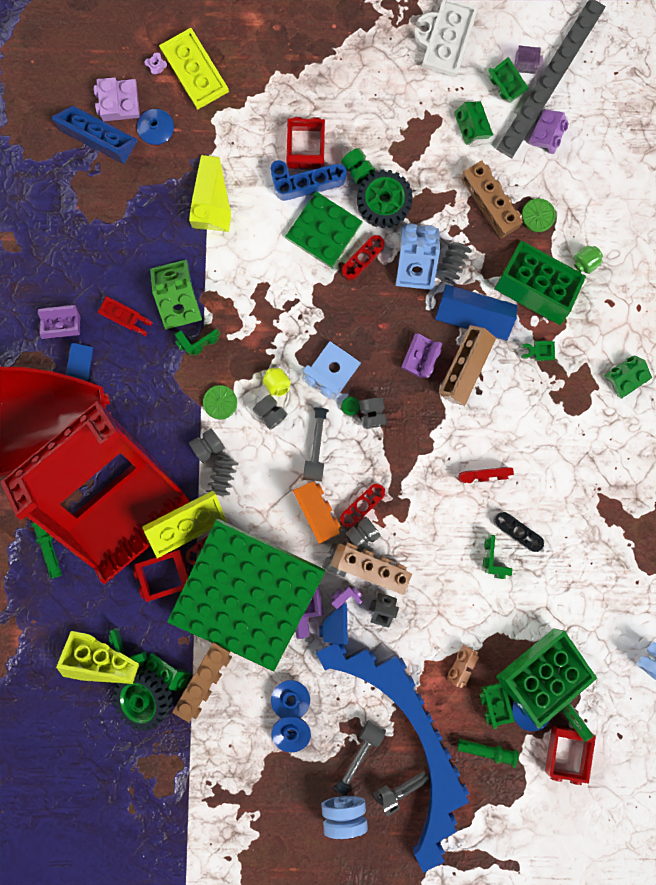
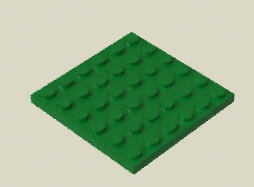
M217 518L167 622L211 643L215 642L232 653L274 672L326 569Z

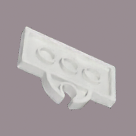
M442 0L439 13H426L417 20V26H427L429 29L426 32L421 31L419 28L414 30L416 42L420 47L426 49L422 67L457 77L479 8L478 6L458 0Z

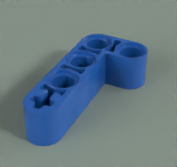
M281 160L274 161L270 167L276 195L282 201L314 194L316 191L322 192L341 187L346 182L347 171L341 164H334L292 176L289 175L286 163ZM276 170L284 171L282 174L279 175L275 173ZM317 178H323L325 181L322 183H318L315 180ZM300 182L307 184L305 187L298 186ZM282 187H287L289 190L286 192H281L279 189Z

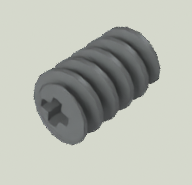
M459 242L449 244V250L445 253L446 257H443L442 264L439 266L440 270L436 273L438 279L451 285L456 284L453 279H460L456 273L463 272L459 266H466L462 259L468 260L469 256L465 253L472 252L471 248Z
M216 454L220 458V460H214L218 467L212 468L216 475H210L214 482L207 484L212 490H206L205 492L214 491L216 495L224 497L230 495L226 488H232L228 481L235 479L230 473L237 472L232 466H236L239 463L232 458Z

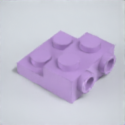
M115 77L97 79V85H94V93L98 97L99 103H95L97 115H100L103 121L140 118L137 82L135 79L117 81Z

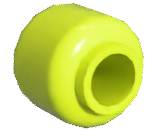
M281 368L268 369L263 378L264 386L273 396H283L290 389L291 381Z

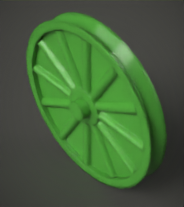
M541 198L530 200L522 210L524 225L534 232L548 230L556 218L553 205Z
M214 386L205 393L203 407L210 417L218 420L226 419L234 414L237 408V397L233 390L227 386Z

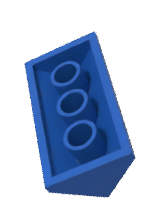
M75 106L63 110L52 118L59 131L122 164H125L137 143L136 138Z
M445 284L435 320L467 330L470 325L483 327L496 338L507 341L517 319L518 305Z

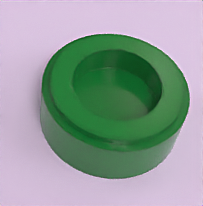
M347 397L342 401L341 410L346 416H354L359 412L360 405L356 398Z

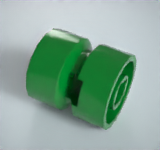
M361 148L353 149L341 160V164L346 168V171L351 172L350 177L355 184H361L367 175H372L375 171L371 162L366 160V155Z

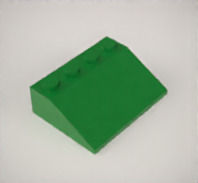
M521 240L494 290L552 322L561 325L570 314L586 275Z
M553 628L496 676L510 697L539 729L598 679L565 630Z

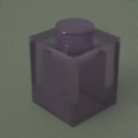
M518 46L515 53L514 66L519 73L536 74L538 67H541L543 63V55H540L541 47Z

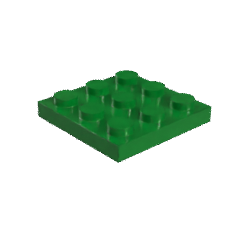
M316 191L286 234L285 239L332 269L363 221Z

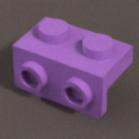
M544 109L530 137V145L548 148L549 153L554 154L560 146L564 132L568 129L569 123L565 113Z
M75 305L38 309V315L41 319L40 336L42 339L80 335L81 317Z
M415 334L401 369L419 378H428L433 372L436 358L440 355L442 343L439 341L434 342L421 334Z
M347 585L343 590L339 588L331 595L333 598L331 604L336 609L351 596L359 604L362 603L360 599L362 594L355 586L351 588Z

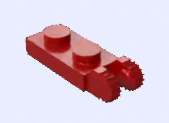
M107 296L97 312L101 316L143 336H146L147 332L135 326L137 321L139 320L147 326H152L153 324L152 321L141 316L140 313Z
M512 467L462 471L457 478L463 483H472L475 479H478V482L490 481V477H497V480L509 479L510 475H514V469Z

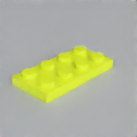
M192 28L159 45L197 110L229 92L227 85Z
M211 491L144 525L142 529L155 556L159 558L209 532L217 518L224 522L227 521L217 495L214 491Z

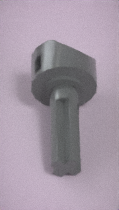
M422 771L393 789V791L385 785L375 791L373 796L376 802L383 806L386 817H389L400 810L398 800H401L427 783L429 779L426 773Z

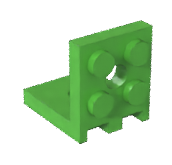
M187 260L150 269L152 292L165 330L201 321L202 317L192 288ZM176 304H181L184 306L181 310H175L173 308Z

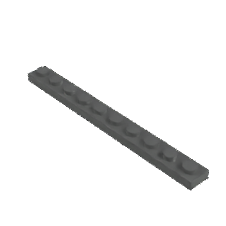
M588 0L496 150L511 159L514 157L603 13L605 5L596 0Z

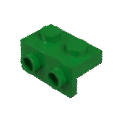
M509 57L492 69L490 67L488 69L490 73L488 78L494 86L496 84L499 86L500 90L498 93L504 101L507 99L511 103L529 89Z
M481 101L464 102L454 111L466 145H470L477 139H489L493 136Z
M635 355L628 357L623 363L612 368L604 375L605 379L611 381L617 397L621 399L652 379L646 361Z
M501 683L481 687L482 693H479L482 705L486 706L487 712L484 713L487 725H490L493 729H498L497 726L515 722L508 693Z

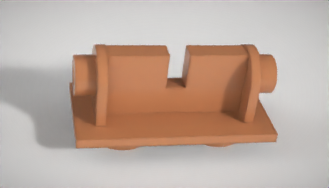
M463 645L457 654L453 667L449 671L447 681L456 687L463 688L464 685L466 686L471 672L466 669L467 667L474 668L479 658V652Z

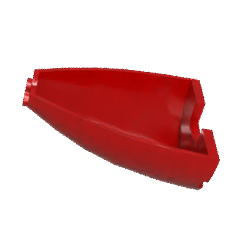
M0 367V479L11 474L96 401L107 411L106 405L110 404L109 394L104 393L103 387L52 371L26 367Z

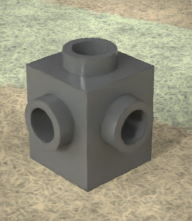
M378 593L376 600L372 599L369 611H372L370 623L389 628L393 618H396L398 614L397 598Z

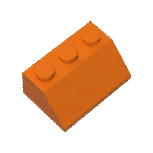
M312 481L292 490L319 544L340 534L339 529H341L337 518H332L330 512L333 510L328 500L324 502L321 496L324 492L319 483L315 484Z

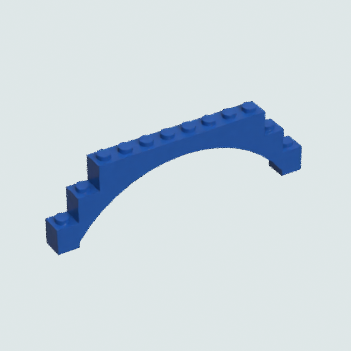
M330 643L316 650V654L325 671L328 669L342 671L375 686L403 711L418 733L428 764L430 800L423 832L418 844L412 848L423 873L444 863L442 855L445 854V851L439 841L457 832L454 825L458 823L452 811L468 804L469 801L466 796L470 794L465 784H460L458 777H460L458 769L455 765L451 766L449 759L452 757L447 747L442 748L439 742L443 739L438 729L433 730L430 724L434 721L429 711L424 712L421 706L425 703L420 693H415L413 687L416 685L411 675L407 676L404 671L407 666L403 658L398 659L395 654L374 664L377 659L373 651H368L367 647L345 657L348 653L344 645Z

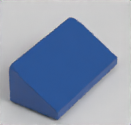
M71 343L66 375L88 382L94 348Z

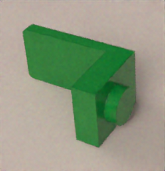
M215 329L191 346L180 330L175 334L178 339L175 343L181 351L185 349L189 356H196L208 344L213 345L216 343L221 334L218 329Z
M488 534V538H485L484 549L487 550V554L483 558V569H485V573L494 574V578L506 579V576H512V568L493 566L495 535Z
M118 628L110 630L109 640L111 645L115 646L116 652L127 656ZM146 651L128 657L137 662L139 667L144 665L143 661L148 659Z
M155 654L150 655L144 666V670L150 669L151 673L154 671L158 673L157 678L162 676L164 679L162 683L167 682V689L182 692L191 676V673L172 667Z

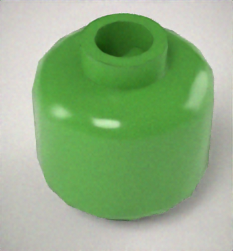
M587 245L574 256V267L580 273L590 274L602 264L603 254L598 247Z

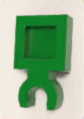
M535 341L534 347L528 343L521 346V348H526L529 351L528 354L521 355L523 359L534 356L535 361L555 360V341Z

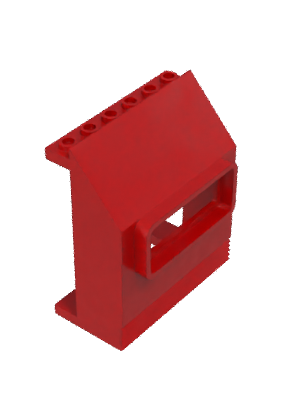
M98 401L1 481L15 516L20 520L28 517L92 567L103 584L111 580L150 546L142 529L144 525L191 502L190 498L158 461ZM121 453L132 463L128 469L76 513L72 514L61 505L66 498L118 454Z

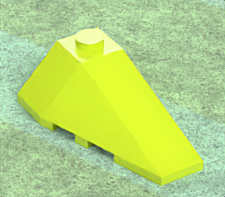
M201 155L189 219L192 228L229 232L231 209L220 157Z
M71 631L56 668L63 677L133 684L139 664L122 653L116 652L89 634Z

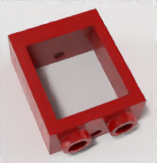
M301 117L288 118L287 168L306 170L323 168L325 119L319 117H312L310 119H303ZM293 131H320V155H292Z
M177 550L159 558L156 557L135 564L136 569H133L136 580L140 581L141 587L139 592L141 598H145L146 602L182 591L190 575L183 550ZM174 557L182 585L151 595L143 567Z
M552 724L545 772L554 781L562 782L565 779L570 780V783L575 785L589 784L596 735L583 744L579 773L556 769L554 764L558 738L583 740L574 728Z

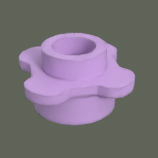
M154 53L150 59L147 58L145 60V65L150 68L151 73L154 75L161 73L167 67V63L161 59L160 53Z

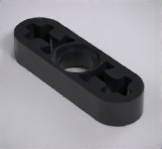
M500 512L495 515L493 519L494 525L529 551L539 552L543 549V538L506 512ZM505 516V521L509 524L515 522V524H513L510 527L509 532L507 531L509 526H507L506 524L500 525L499 517L502 518ZM517 526L522 527L524 530V534L520 538L514 535V529ZM527 536L532 540L538 539L537 544H539V546H534L532 548V543L530 541L525 540L524 543L523 540L526 539Z

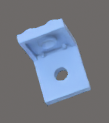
M412 223L402 224L401 250L396 286L433 290L440 253L439 228L431 225L423 227ZM419 266L422 268V271L416 273L412 271V268Z
M330 341L312 367L307 365L303 370L304 382L312 388L316 386L326 398L330 399L331 397L335 400L361 362ZM337 363L340 366V370L336 373L329 370L330 364Z

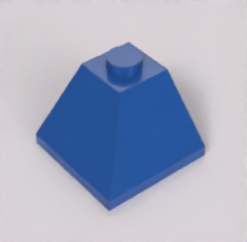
M346 601L338 609L335 608L323 620V625H319V637H323V642L348 644Z

